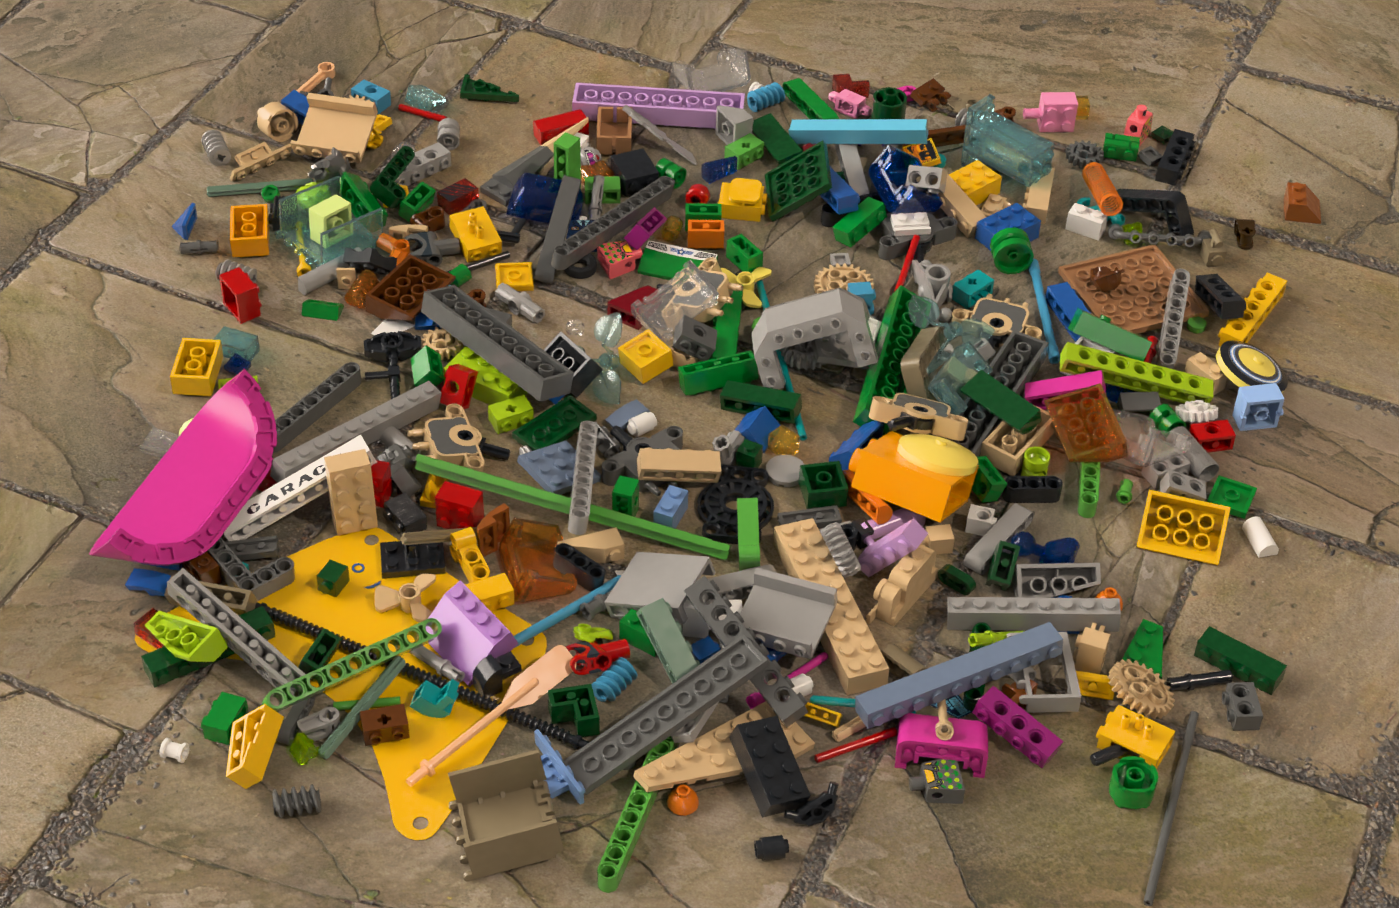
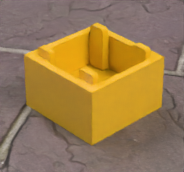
M649 329L618 347L620 364L642 384L673 366L672 350Z

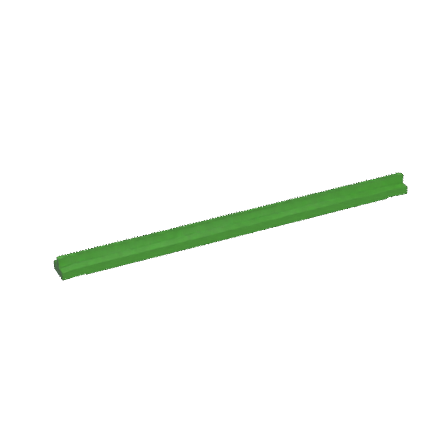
M417 453L415 469L569 514L571 502L569 497ZM590 505L589 521L598 522L613 528L617 527V529L659 540L701 554L711 555V557L721 558V560H727L732 545L713 541L703 536L597 505Z

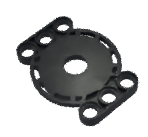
M721 465V473L724 475L720 476L718 483H710L699 494L697 500V512L704 523L702 536L721 543L738 544L737 510L728 508L726 504L731 501H737V498H758L760 543L761 529L770 522L774 513V501L771 494L764 488L768 484V472L762 468ZM741 474V475H743L744 477H743V478H736L735 475ZM756 476H762V477H764V479H763V480H757V479H755L754 477H756ZM767 506H770L771 508L770 513L767 510ZM712 529L715 530L716 533L709 534L706 531ZM733 531L737 534L734 536H730L727 534V532Z

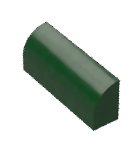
M771 113L753 120L752 133L764 142V147L779 165L803 152Z
M980 370L960 389L961 393L1020 434L1029 433L1042 421L1039 408L983 370Z

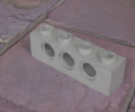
M439 142L415 152V157L395 182L408 186L450 167L451 152Z

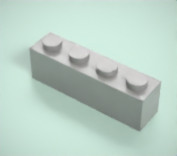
M1100 563L1016 564L1012 576L1015 597L1051 598L1101 584Z

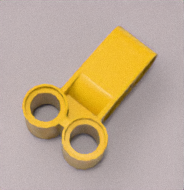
M468 527L451 533V556L455 563L459 562L469 583L489 578L490 570L477 546V539L473 529Z

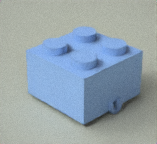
M1277 383L1239 387L1232 416L1240 431L1277 427L1279 417L1283 415L1282 406L1284 403V397Z

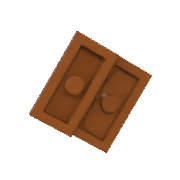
M505 503L489 512L477 526L478 548L483 557L497 551L498 542L510 537L509 507Z

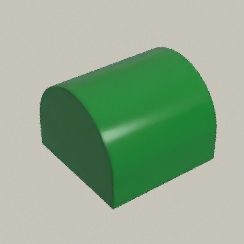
M463 263L449 271L450 274L456 276V279L450 284L451 286L455 285L459 288L472 278L470 270Z

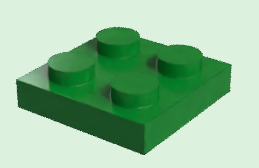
M1218 475L1207 502L1231 507L1229 514L1245 519L1256 495L1257 488Z

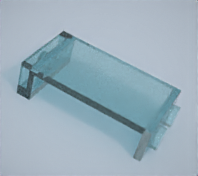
M968 341L954 349L928 386V389L938 402L945 403L951 407L950 414L958 415L968 407L964 402L967 396L961 393L960 389L980 370L987 374L993 370L973 344Z

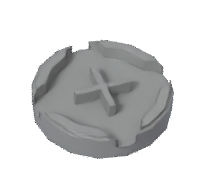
M792 455L773 457L766 464V471L769 475L768 480L777 486L779 484L784 485V487L797 486L799 484L800 465H804L803 461Z

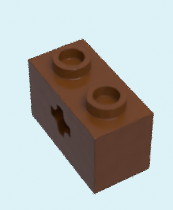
M404 704L360 711L365 746L410 738Z

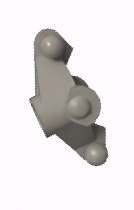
M912 260V273L914 282L918 283V295L932 304L929 320L934 325L938 324L939 319L942 322L950 321L952 319V311L945 307L939 310L944 301L951 302L953 287L950 284L951 272L949 268L941 264H932L929 260H923L920 263L917 260Z

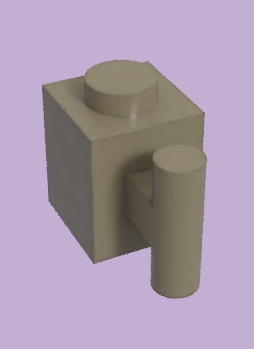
M1211 229L1210 234L1212 238L1203 239L1200 249V255L1206 267L1224 265L1227 252L1217 230Z

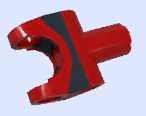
M626 639L600 645L596 641L593 643L582 641L566 646L568 651H576V655L570 661V668L577 675L605 671L619 657L630 658V647ZM575 663L577 665H585L581 670L575 669Z

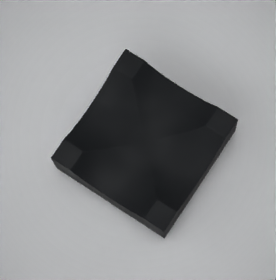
M345 248L343 262L349 264L350 268L361 269L364 274L373 275V272L380 275H386L396 267L397 258L383 257L374 248H367L363 251Z

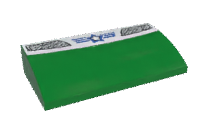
M648 240L639 264L638 274L682 282L690 278L705 259L714 257L718 261V254Z

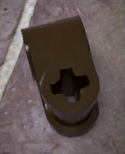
M1235 219L1234 234L1236 235L1237 246L1241 249L1249 250L1253 247V236L1256 233L1255 221Z

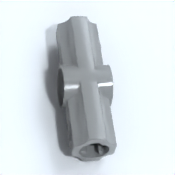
M504 283L499 284L495 290V296L505 302L513 314L518 315L521 313L537 324L545 316V310L532 302L527 292L519 293Z

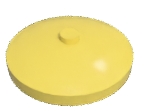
M907 434L900 438L897 447L899 454L910 463L939 474L967 476L973 474L978 465V458L969 449L938 436Z

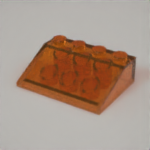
M1101 383L1044 400L1069 462H1111L1128 456L1127 441Z

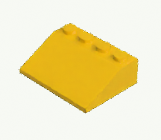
M1149 490L1136 548L1218 566L1231 507Z

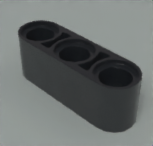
M1009 476L1005 479L1007 485L1003 490L1002 497L1006 502L1056 503L1060 500L1063 482L1056 476Z
M567 543L556 545L553 558L555 569L590 592L604 584L606 570L603 566Z

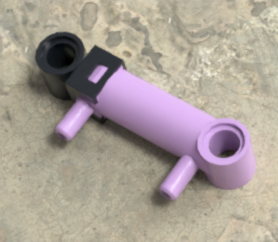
M901 508L893 511L891 519L884 524L878 525L873 519L866 520L863 517L851 521V524H843L841 528L854 551L856 544L860 549L868 547L875 542V539L886 536L913 518L923 527L926 517Z

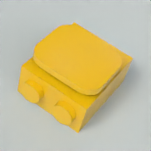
M735 178L731 183L722 182L718 203L722 204V218L760 222L761 215H765L767 193H764L762 183L758 180Z

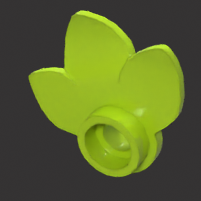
M584 623L578 624V626L573 628L574 637L578 640L593 643L596 638L613 640L612 631L606 628H591L589 624Z

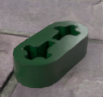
M950 564L944 565L938 571V577L942 583L963 595H969L976 588V582L970 575Z

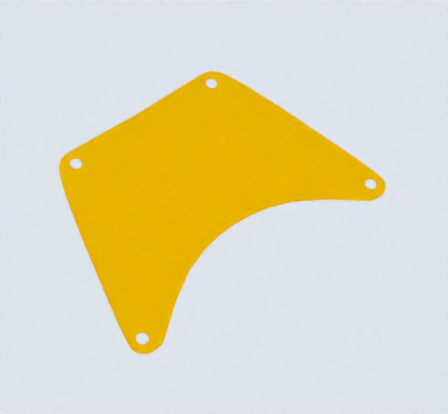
M377 527L336 535L287 556L294 562L295 580L284 588L258 601L260 604L266 603L270 608L276 607L277 610H282V613L287 612L292 614L293 617L297 616L298 619L307 620L308 623H313L314 626L318 625L319 628L328 629L330 632H334L335 635L345 636V639L350 638L351 641H356V644L361 643V646L372 645L420 623L413 619L412 613L402 611L400 606L382 613L378 612L375 609L376 587L372 589L365 588L381 581L380 585L399 591L402 585L414 583L417 577L408 576L382 579L380 543L400 540ZM369 535H375L379 538L378 543L375 545H368L364 540ZM329 560L346 565L349 570L350 581L337 597L324 594L318 590L317 575ZM356 563H361L365 569L360 573H355L352 571V566ZM357 565L354 569L360 571L362 566ZM447 572L445 574H434L436 575V581L421 592V604L432 612L443 595L459 582V580ZM180 606L167 612L199 622L186 609ZM505 608L491 611L513 636L532 626ZM272 619L276 637L269 639L268 642L298 667L302 658L316 640V636L311 637V635H306L305 632L296 631L295 627L291 629L289 626H285L284 623L280 624L279 621L275 622ZM145 624L136 631L134 640L143 650L150 653L164 647L158 639L149 640L147 638L149 630L146 629ZM542 632L533 637L534 642L531 645L520 644L511 650V653L521 664L522 671L503 679V692L490 697L492 701L502 702L513 679L545 655L547 641ZM407 635L409 642H415L413 636ZM389 643V650L396 652L395 646ZM428 643L423 645L425 648L429 649L430 651L441 657ZM338 648L328 664L352 653H348V649L343 651L342 648ZM409 652L400 656L405 660V663H409L410 666L414 665L415 669L420 668L421 671L425 670L426 673L431 672V676L436 674L437 678L442 677L437 674L435 669ZM237 654L227 657L228 659L243 660ZM349 661L352 669H358L354 661ZM379 665L323 692L335 702L360 700L386 668ZM330 670V675L337 679L338 673ZM399 673L379 698L400 696L401 704H404L410 738L372 745L384 777L395 828L409 839L425 840L437 832L452 811L449 809V802L456 800L448 773L482 764L509 720L506 719V716H499L435 767V774L433 776L425 775L410 787L406 783V779L421 768L420 762L422 760L430 761L489 714L490 711L489 709L484 710V707L479 708L478 704L474 706L473 702L462 701L461 697L456 699L450 715L446 717L435 718L423 715L409 707L415 690L423 681L419 683L418 679L413 680L412 677L408 678L407 674L403 676ZM442 677V680L447 679L448 682L450 681L447 677ZM310 680L312 686L319 687L317 680ZM460 681L459 687L464 686V690L469 688L470 692L475 691V694L478 693L473 684L469 687L464 681ZM360 720L357 724H358V726L360 727V729L362 730L361 720ZM425 817L429 824L425 829L419 830L413 827L414 819Z

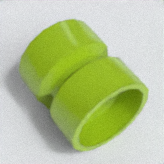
M1034 446L1028 448L1024 453L1021 476H1047L1050 462L1049 452L1042 447Z

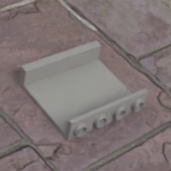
M636 552L604 603L611 618L622 619L631 608L638 611L640 608L663 598L665 602L670 604L674 620L680 624H685L688 618L683 608L687 600L684 590L698 581L701 575H715L716 572L710 557Z
M756 568L754 572V586L740 612L741 617L745 621L742 624L746 629L749 627L752 629L757 637L755 641L758 645L762 643L765 647L779 652L811 659L838 603L837 588ZM739 631L731 632L730 636H736Z

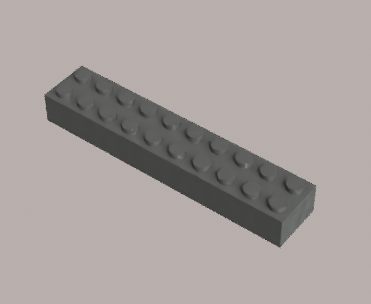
M452 285L424 292L421 309L423 314L461 341L465 346L474 351L475 354L486 360L487 363L498 369L499 372L510 378L511 381L518 384L523 390L535 397L536 400L545 401L570 393L574 372L461 289Z
M1013 330L985 372L1022 396L1025 391V383L1032 381L1046 360L1048 342ZM967 397L955 414L968 419L964 440H948L964 446L974 453L976 457H980L982 442L999 426L1002 420Z

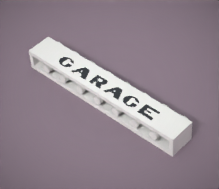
M361 435L357 436L249 499L225 530V537L228 541L247 539L328 491L324 457L365 449L371 466L377 463Z

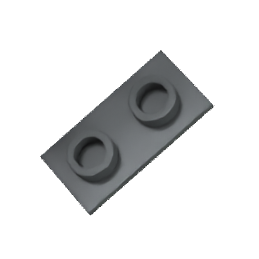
M595 421L594 423L598 425L596 447H598L605 458H610L617 452L620 453L621 451L618 448L621 445L615 437L611 439L609 437L611 433L604 425L600 427Z

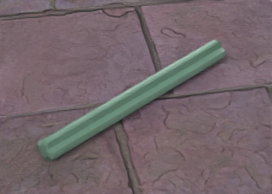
M313 179L208 186L207 195L208 197L261 193L262 189L267 185H275L279 191L297 190L312 182Z
M396 656L318 749V754L321 757L328 759L360 721V711L369 710L404 668L406 663L403 658Z

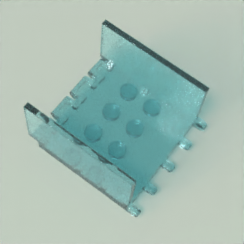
M340 176L279 200L280 230L274 233V237L277 239L284 238V245L286 247L292 245L296 248L294 253L298 256L303 254L307 257L305 262L307 264L314 263L316 265L315 268L343 255L345 248L355 249L359 247L362 251L367 248H377L376 241L379 235L383 233V210L379 208L320 233V244L310 239L309 208L336 194L341 197Z

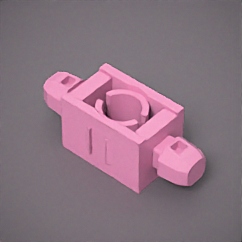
M847 89L842 90L840 93L835 91L829 93L828 99L835 103L834 110L856 119L860 115L869 116L872 112V109L865 104L866 97Z

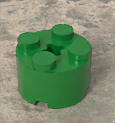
M1127 756L1120 759L1113 767L1109 783V793L1115 805L1119 808L1129 809L1149 807L1154 798L1158 782L1157 769L1152 764L1151 766L1147 764L1145 759L1141 757Z

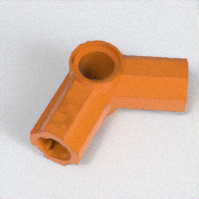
M382 233L376 241L377 247L390 253L389 257L397 258L396 266L410 254V244L405 239L397 240L388 234Z

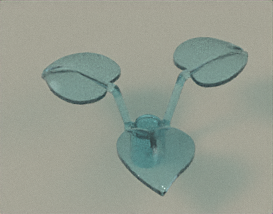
M917 295L911 297L909 316L915 326L921 329L926 328L929 324L945 327L944 335L947 340L929 364V374L950 357H953L951 353L944 351L951 340L962 336L963 344L970 348L982 338H986L988 341L995 331L987 323L974 318L965 319L961 323L956 321L950 324L947 322H933L939 317L938 305L926 297Z
M620 313L603 316L596 322L594 327L595 338L602 342V347L608 353L601 354L599 359L591 358L598 362L601 367L606 368L599 373L600 377L594 379L592 388L599 400L609 404H620L621 379L616 372L612 371L619 366L620 358L617 354H613V350L608 348L615 347L620 341L622 333ZM578 346L582 351L585 352L583 347Z

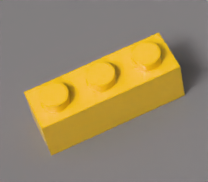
M807 702L805 706L808 713L804 715L805 717L837 728L839 727L843 716L841 713Z

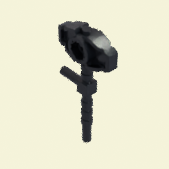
M403 331L382 332L374 335L371 339L364 340L365 357L381 362H388L389 360L388 371L365 372V380L389 378L391 399L399 396V382H401L398 360L404 361L412 358L422 349L421 336H414Z

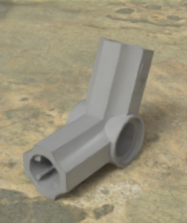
M733 430L727 436L721 434L714 438L712 442L714 451H720L721 464L734 465L736 451L744 441V436L739 431Z

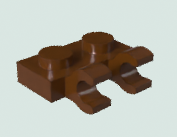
M933 78L913 90L910 97L921 107L926 105L931 112H935L938 109L936 106L947 104V99L951 97V94L947 91L944 92L945 88Z

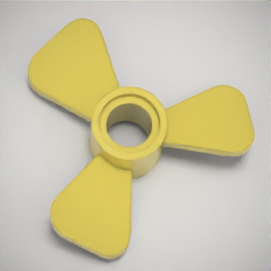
M758 267L752 273L745 271L736 276L726 268H721L722 272L727 275L730 283L743 285L742 302L745 306L753 308L762 307V302L754 293L755 282L772 274L771 269Z

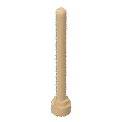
M946 699L937 703L939 722L935 726V732L939 739L948 740L953 736L954 729L952 723L948 721Z

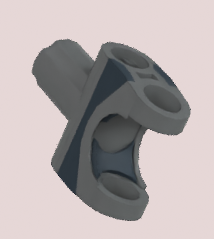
M432 231L414 233L404 238L407 241H416L413 245H410V251H415L410 253L411 255L435 267L442 263V256L460 254L458 238L438 240L436 233Z

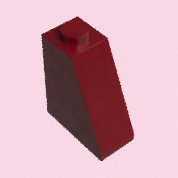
M646 285L607 302V317L639 330L663 306V291Z

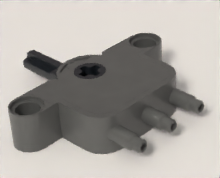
M614 426L610 433L623 445V451L602 463V482L605 485L614 486L619 476L638 479L637 457L640 448L681 450L683 447L682 428L670 426L652 435L651 438L636 437L633 439L621 427ZM639 480V492H652L656 496H660L661 491L658 487L665 483L677 486V482Z

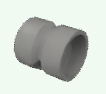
M451 118L441 120L437 127V142L449 151L454 150L460 143V125Z

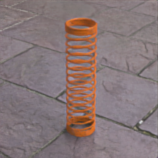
M1097 162L1087 164L1082 170V176L1101 212L1106 216L1117 215L1123 208V201L1105 169Z

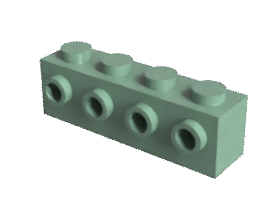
M661 598L640 608L636 614L673 684L699 666L700 662L694 659L690 643L687 640L685 641L682 636V627L678 621L674 620L670 604Z

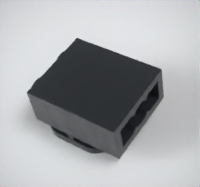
M644 148L611 155V171L614 176H620V191L626 197L633 196L659 178V172Z

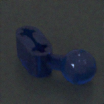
M1025 531L1017 532L1010 542L1020 546L1018 556L1037 555L1040 557V564L1074 563L1080 549L1079 542L1070 537L1049 541L1042 546L1036 543V539L1032 534Z

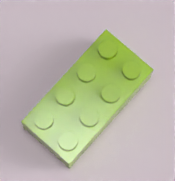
M464 347L443 368L445 380V372L450 365L460 364L478 371L472 397L489 405L528 394L527 391L523 390L518 384L511 381L510 378L499 372L498 369L487 363L486 360L475 354L468 347Z

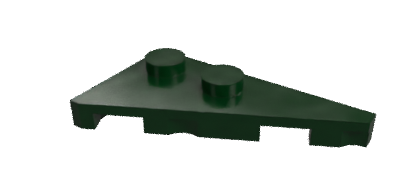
M464 75L460 98L519 102V95L515 92L508 91L506 93L501 91V87L487 83L481 79L475 81L470 79V75Z

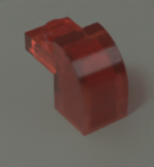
M850 74L833 75V91L840 93L842 90L847 89L869 98V80L852 81Z

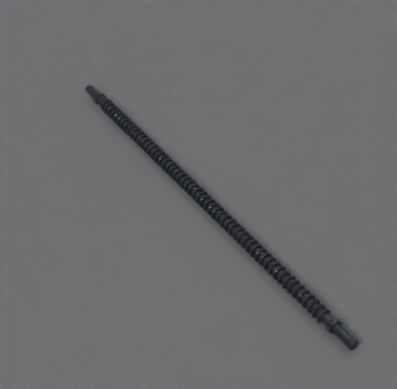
M257 602L255 605V609L263 606L270 618L274 619L275 622L284 623L285 626H289L291 629L295 627L296 631L300 630L301 633L305 632L306 635H311V637L316 636L317 638L323 630V627L314 626L313 623H308L307 620L303 621L302 618L298 619L297 616L293 617L292 614L287 612L282 613V610H277L276 607L270 608L266 603L260 604ZM341 636V643L338 648H342L343 651L348 649V653H354L367 646H361V643L356 644V641H351L350 638L345 639V636ZM368 653L370 659L374 661L377 660V657L374 653ZM390 660V661H388V662H386V663H384V664H382V665H380V666H381V667L385 666V668H387V666L392 662V660ZM406 663L399 672L403 676L407 674V677H412L413 680L418 679L419 683L427 680L439 688L448 683L447 679L437 678L436 674L431 676V672L426 673L425 670L421 671L420 668L415 669V666H410L409 663ZM458 686L457 692L459 695L457 699L462 697V701L473 702L474 706L478 704V707H484V710L489 709L491 712L502 703H497V700L492 701L490 697L486 699L485 695L481 697L480 693L470 692L469 688L464 690V686ZM510 709L500 715L501 717L506 716L507 720L512 719V722L517 721L519 725L523 723V726H528L529 729L534 728V731L539 729L542 734L551 735L552 739L557 737V741L562 740L564 744L568 742L576 749L582 748L589 743L580 735H572L570 731L565 732L564 728L554 727L552 723L548 725L547 721L537 720L536 716L531 718L530 714L520 713L519 709L515 711Z

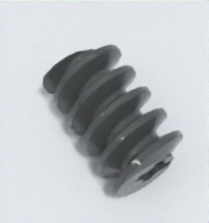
M310 784L308 792L304 785L301 786L299 793H297L295 787L291 788L290 794L287 793L285 788H282L281 795H278L276 789H273L274 815L278 812L280 818H283L285 811H287L289 816L292 817L296 809L300 816L303 814L304 808H306L308 814H312L313 807H315L318 813H321L319 788L316 790L313 784Z

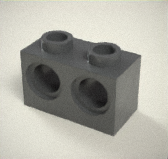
M1254 682L1227 683L1226 690L1222 693V703L1227 707V720L1231 722L1233 731L1259 730L1263 713Z

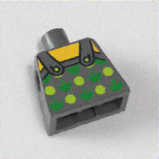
M937 759L921 764L920 776L909 777L910 791L923 790L925 801L928 803L963 804L965 787L957 761Z

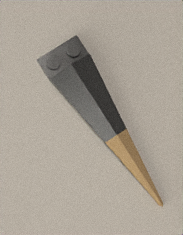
M588 117L493 174L489 181L480 186V192L505 207L519 198L535 176L554 156L553 143L565 132L575 135L589 122Z

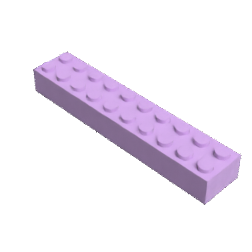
M576 83L572 111L581 109L589 120L597 121L598 107H613V122L617 123V107L627 105L655 125L716 129L717 106L744 109L745 93ZM632 118V124L638 123Z

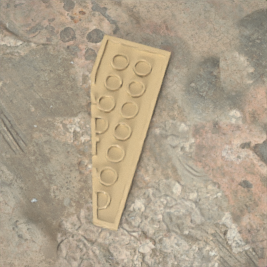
M764 702L696 738L694 742H688L635 770L633 777L646 792L673 788L675 784L687 783L689 785L701 779L710 781L740 775V772H743L729 736L738 724L777 715L768 703ZM779 719L795 759L814 748L815 742L796 722L786 728Z

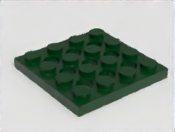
M823 140L765 174L768 215L772 222L784 217L789 212L798 209L803 204L812 201L832 188L827 144Z

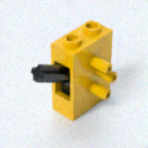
M484 206L450 215V229L454 237L458 238L460 249L467 263L502 253V241L520 242L519 233L496 230Z
M1118 705L1114 712L1110 711L1108 713L1105 726L1101 725L1096 734V738H1098L1096 748L1101 750L1091 754L1090 759L1094 766H1099L1117 757L1122 759L1127 756H1137L1145 759L1147 764L1150 766L1152 764L1157 769L1172 745L1175 730Z

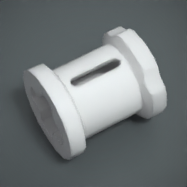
M165 738L160 747V757H171L177 759L179 763H184L189 754V744H179L172 742L170 738Z

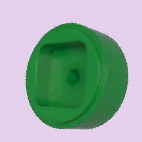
M267 185L261 192L262 198L267 203H274V197L280 195V191L275 185Z

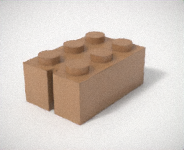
M598 107L596 142L597 150L602 155H612V152L620 154L631 151L632 118L622 110L623 107H617V123H613V107Z

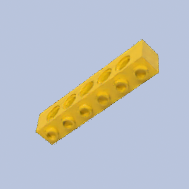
M1266 273L1263 279L1260 278L1256 288L1251 289L1249 297L1244 298L1246 310L1244 311L1243 318L1228 319L1226 327L1221 328L1218 334V338H1220L1219 346L1221 347L1223 343L1232 340L1248 343L1283 297L1287 280L1270 273Z

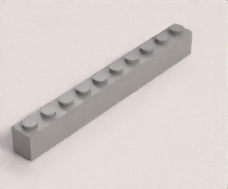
M427 381L272 460L270 476L279 483L359 435L369 445L381 439V435L386 428L394 426L400 429L437 410L442 392L430 381Z

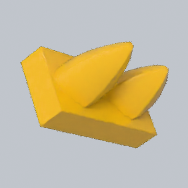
M429 474L420 498V506L435 508L436 494L444 481L450 482V479Z
M1076 671L1081 695L1113 700L1114 691H1112V688L1114 686L1109 684L1110 679L1107 675Z

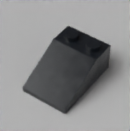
M561 331L544 349L546 353L574 372L570 392L576 398L603 370Z

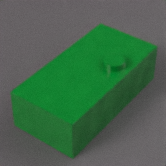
M1077 308L1068 327L1073 333L1129 358L1144 361L1152 344L1150 340L1111 323V318L1101 314L1098 317Z

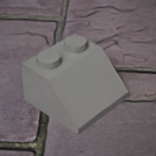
M717 106L716 135L725 144L728 145L749 133L753 135L752 126L754 121L749 113L742 108Z

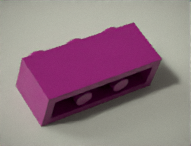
M654 207L631 229L624 239L629 246L638 250L664 224L667 218Z

